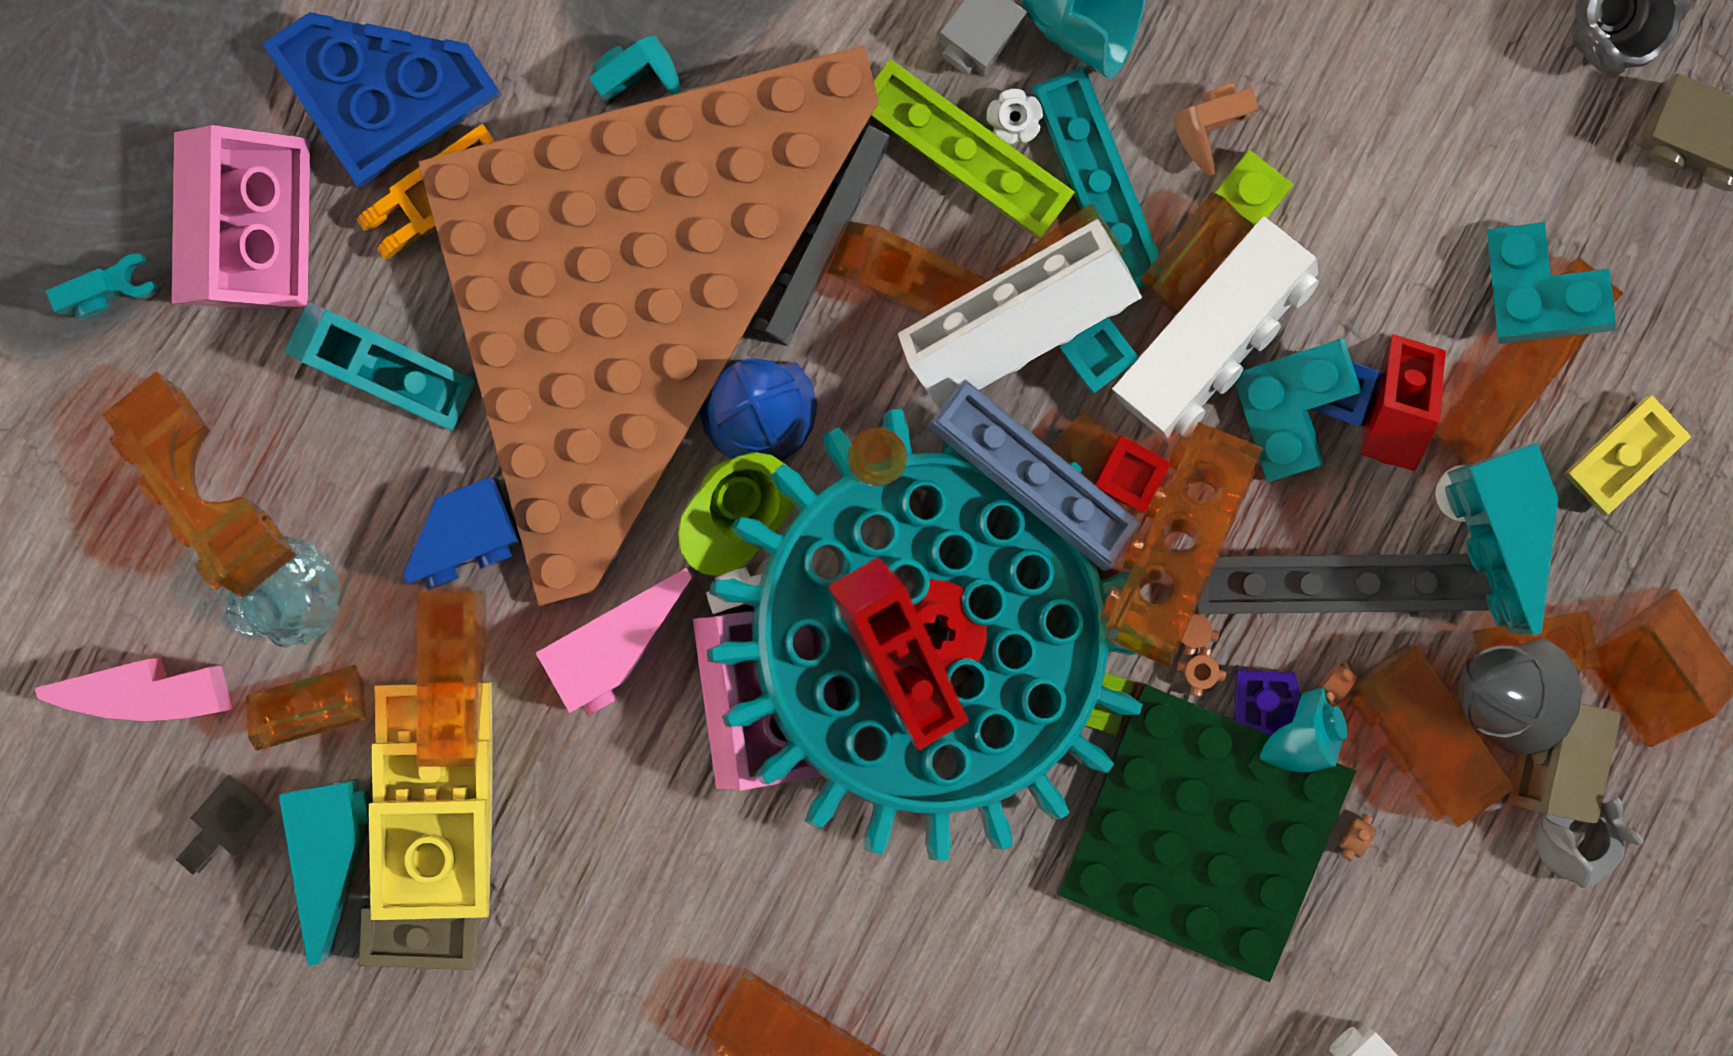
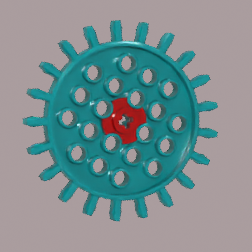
M902 408L890 410L883 414V434L887 443L888 459L862 467L858 462L850 440L840 427H837L822 435L826 453L834 463L840 479L816 494L806 485L797 472L785 464L777 467L770 474L778 491L790 499L799 510L781 535L771 531L761 522L745 517L736 519L731 527V530L743 542L764 550L770 556L763 569L759 586L750 585L737 579L711 582L709 594L725 602L749 604L754 607L752 641L746 643L723 642L707 649L708 662L731 665L746 660L754 661L763 694L754 700L736 704L721 717L726 727L749 726L759 718L770 713L772 714L778 728L788 743L778 753L766 759L755 776L762 784L770 785L783 779L802 759L826 779L822 790L810 803L804 822L812 827L821 829L834 816L839 802L846 793L873 803L871 819L865 831V851L883 855L891 839L893 821L898 810L925 813V845L930 860H949L952 844L949 827L950 813L976 808L980 812L985 835L992 847L1000 850L1012 847L1011 827L1004 815L1001 800L1027 787L1038 807L1051 819L1061 820L1070 812L1062 794L1052 785L1046 773L1065 753L1071 754L1084 768L1097 773H1108L1114 765L1101 748L1090 743L1080 734L1090 718L1094 706L1102 707L1114 715L1140 714L1142 703L1127 693L1108 689L1102 683L1105 676L1108 652L1135 655L1153 650V638L1136 632L1110 633L1105 598L1112 595L1130 594L1147 584L1145 573L1124 571L1106 579H1100L1097 568L1092 561L946 442L943 441L941 453L913 454L909 440V425ZM1075 461L1068 463L1079 473L1082 472L1083 469ZM915 488H922L928 491L934 499V512L927 520L916 517L910 509L909 498ZM993 508L1003 510L1010 518L1011 530L1004 540L995 538L987 528V517ZM868 517L880 520L886 528L887 539L879 550L868 547L861 538V526ZM947 537L957 540L964 551L963 562L955 570L946 567L939 557L940 544ZM819 547L831 549L838 558V571L830 580L820 578L812 568V556ZM877 557L892 572L898 567H904L914 574L917 584L916 590L910 598L922 624L933 623V628L936 631L942 632L941 640L939 642H932V645L949 680H951L954 670L959 666H965L970 669L975 677V688L972 694L965 699L958 697L969 721L919 751L914 746L855 642L828 588L830 584ZM1024 557L1034 560L1040 570L1039 582L1033 589H1028L1021 585L1016 575L1017 565ZM978 586L985 588L993 599V609L985 619L976 617L969 607V596ZM1054 606L1063 609L1069 618L1068 631L1060 639L1054 637L1046 626V616ZM801 627L813 629L820 639L819 652L809 661L800 658L793 649V637ZM1007 636L1017 639L1023 652L1020 663L1012 669L1001 662L998 654L999 645ZM835 676L843 679L850 689V698L847 705L838 711L831 709L823 698V689L826 682ZM1037 685L1045 687L1052 699L1049 712L1041 718L1035 716L1028 705L1029 694ZM991 715L998 717L1005 728L1003 741L995 748L988 747L980 735L983 721ZM866 726L872 728L880 739V747L877 754L869 760L861 759L853 747L856 733ZM942 746L950 747L957 756V768L946 779L940 778L932 767L933 755Z

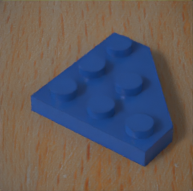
M312 12L307 13L262 43L356 186L360 189L502 95L468 43L413 35L408 31L367 23L363 25Z

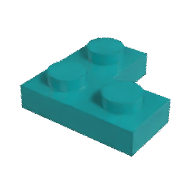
M1545 222L1487 229L1499 344L1616 330L1610 269L1551 276Z
M1344 338L1244 370L1235 382L1266 482L1268 483L1325 464L1308 410L1362 393Z

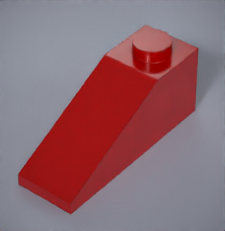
M879 557L828 586L850 633L918 751L969 721L904 584Z

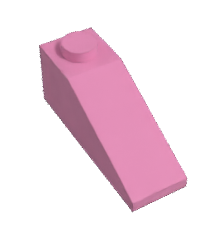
M690 568L679 571L536 652L569 713L583 706L586 714L589 716L618 699L613 689L625 683L696 578Z

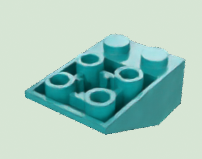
M1538 443L1511 448L1449 471L1447 473L1451 484L1445 486L1446 496L1454 515L1457 518H1465L1472 538L1465 541L1471 563L1478 573L1485 571L1492 593L1486 594V602L1494 622L1498 627L1505 625L1507 633L1533 636L1542 633L1558 506V496Z

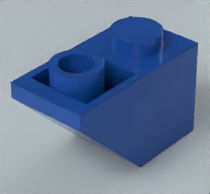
M488 477L435 499L403 573L407 584L424 582L426 589L431 590L458 579L459 576L456 571L458 567L477 560L479 568L483 569L512 557L509 547L521 543V539L497 479Z

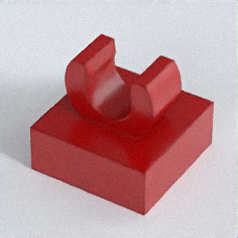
M1118 436L1093 484L1106 495L1145 514L1171 462L1123 436Z

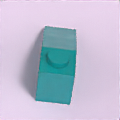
M310 301L307 302L284 350V353L311 367L453 431L476 383V379Z
M358 779L294 789L279 794L307 966L320 964L331 955L367 836L366 825L369 824V803L371 801L367 790H359Z

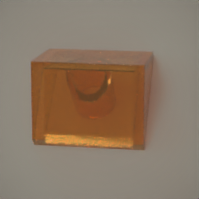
M1677 589L1668 592L1582 654L1647 747H1653L1714 718L1733 695L1732 665Z

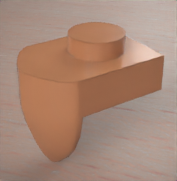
M1234 84L1215 88L1201 95L1204 103L1194 105L1173 115L1182 144L1195 163L1207 175H1215L1206 133L1251 119L1259 110L1253 88L1239 92L1236 91Z

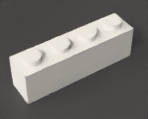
M1263 216L1112 388L1117 401L1168 444L1178 434L1183 437L1189 435L1204 417L1206 411L1202 406L1217 390L1223 394L1237 381L1243 371L1240 363L1254 347L1261 351L1273 340L1281 328L1278 319L1292 304L1299 308L1313 294L1319 284V281L1315 278L1319 274L1317 258Z
M1096 219L897 334L910 368L940 409L957 385L966 379L980 390L1006 374L1020 370L1026 363L1052 348L1071 341L1077 334L1105 318L1119 314L1128 305L1141 299L1142 296L1126 264L1102 224Z

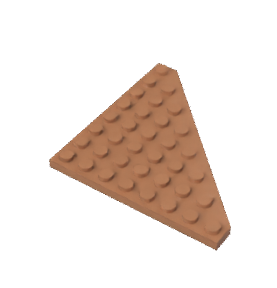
M865 45L418 162L539 606L596 590L857 138L878 105L879 99Z

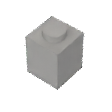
M964 0L940 32L939 44L945 48L942 56L959 71L969 75L973 69L984 77L1024 24L1027 11L1012 0Z

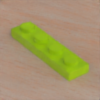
M889 59L874 80L879 103L870 119L1041 241L1075 191Z

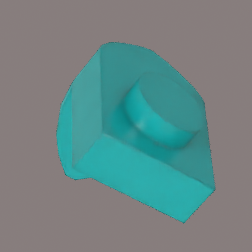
M655 35L637 41L625 51L621 46L611 49L594 63L593 67L597 72L588 77L592 86L606 105L610 104L652 72L670 96L681 93L674 64L668 52Z
M1323 687L1302 693L1293 722L1281 727L1270 736L1262 749L1260 760L1279 769L1299 773L1314 772L1336 766L1343 740L1347 738V725L1338 706L1332 707L1331 704H1328Z

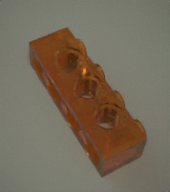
M1201 422L1197 423L1191 439L1183 436L1179 438L1170 459L1171 465L1169 468L1176 470L1168 489L1162 486H1158L1146 514L1147 518L1154 520L1146 539L1138 536L1135 537L1123 565V568L1130 570L1131 573L1123 590L1115 587L1112 588L1102 610L1100 619L1108 622L1106 641L1165 666H1171L1259 467L1262 447ZM1204 482L1211 485L1217 494L1210 500L1198 501L1188 495L1186 488L1193 483ZM1182 532L1191 537L1194 546L1185 552H1175L1164 544L1163 539L1171 533ZM1161 583L1169 588L1172 596L1164 603L1154 604L1146 601L1140 591L1147 584Z

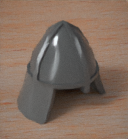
M1539 638L1511 647L1500 645L1489 648L1474 658L1466 660L1462 665L1458 697L1464 712V718L1476 729L1483 732L1488 740L1507 752L1530 755L1549 750L1568 735L1579 715L1582 689L1577 668L1562 648L1546 638Z

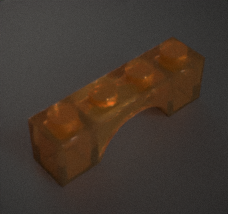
M157 371L102 414L115 432L109 438L111 444L129 464L135 462L143 475L137 479L140 487L155 504L159 506L164 504L171 515L165 521L166 525L185 547L189 548L192 546L200 557L194 565L202 578L213 589L218 590L223 586L243 599L297 556L270 515L246 497L240 496L220 502L203 501L195 481V465L199 450L210 429L184 392Z

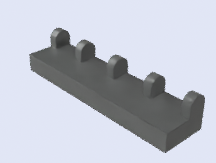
M870 125L867 129L863 128L856 141L860 142L845 174L837 173L831 185L837 187V190L819 225L817 226L809 222L803 234L812 239L793 277L780 271L774 281L787 289L771 321L769 322L767 319L755 315L749 325L789 346L890 145V135Z

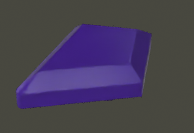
M1236 670L1234 721L1268 735H1273L1281 727L1292 723L1301 698L1295 673Z

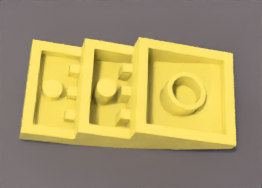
M492 682L376 685V743L372 744L373 802L369 803L371 920L488 917L492 836Z

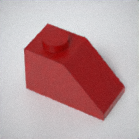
M1395 334L1391 335L1380 367V371L1384 373L1366 426L1363 429L1360 455L1376 459L1387 465H1395L1414 472L1416 471L1440 421L1446 350Z

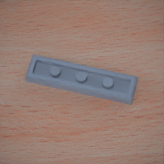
M966 379L957 385L927 426L928 429L1103 571L1113 567L1142 525L1136 518Z

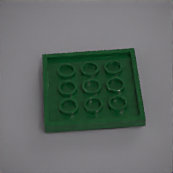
M1143 683L1136 699L1143 704L1140 714L1130 715L1111 760L1114 765L1105 774L1057 893L1059 896L1270 982L1356 771L1338 763L1334 767L1301 773L1274 767L1260 760L1262 749L1271 735Z

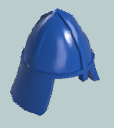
M752 358L732 364L721 374L713 387L712 397L702 405L699 413L704 433L716 449L727 457L733 459L738 455L759 452L771 454L780 461H784L804 445L813 430L817 401L812 382L798 363L792 362L778 365L773 361Z

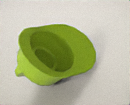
M752 452L738 455L733 459L724 460L710 469L702 480L700 490L690 500L680 517L677 532L679 548L689 566L702 574L722 576L738 570L755 555L760 548L743 542L731 530V527L735 520L740 517L757 520L773 532L784 523L792 512L794 503L778 491L770 474L777 467L785 463L771 454Z

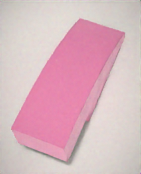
M162 658L146 659L35 688L38 700L70 711L109 719L136 721L175 720L233 709L222 665L166 678Z

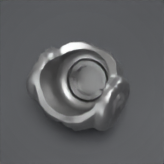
M1577 0L1575 14L1579 26L1573 32L1574 45L1599 72L1608 74L1610 77H1617L1625 72L1626 68L1643 67L1654 60L1673 42L1679 32L1681 19L1688 12L1689 0Z

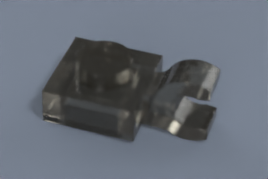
M229 774L190 817L203 830L182 851L176 861L194 875L196 872L200 873L211 862L221 847L225 848L231 855H237L274 814L275 810L235 775Z

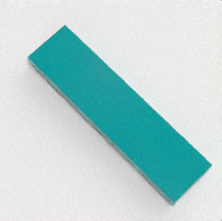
M1085 66L1032 86L1031 93L1041 104L1043 111L1042 121L1070 189L1075 191L1073 199L1084 226L1096 219L1100 221L1126 264L1138 290L1166 279L1168 275Z

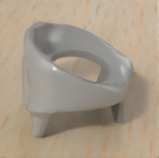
M1617 797L1610 802L1602 803L1599 821L1603 824L1607 833V846L1604 853L1596 860L1587 861L1575 846V836L1569 830L1571 823L1574 821L1573 819L1544 814L1536 831V847L1545 866L1553 874L1576 882L1581 888H1587L1599 883L1615 870L1623 859L1625 841L1641 846L1644 840L1636 831L1624 826L1622 819L1623 806L1621 800Z

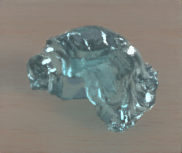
M268 534L248 544L236 558L235 576L231 581L227 597L226 614L229 623L238 632L265 637L279 647L287 648L297 644H307L312 639L330 630L338 615L337 604L340 597V577L330 565V560L319 553L314 544L304 539Z

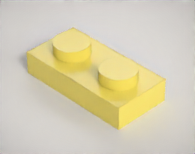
M1653 395L1646 396L1573 464L1564 475L1601 515H1609L1685 444L1691 436Z

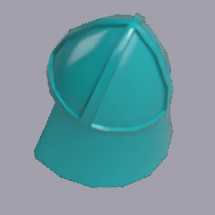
M1020 0L1022 8L1027 11V16L1049 41L1060 46L1065 53L1071 54L1088 64L1108 80L1115 78L1124 67L1140 29L1146 0Z

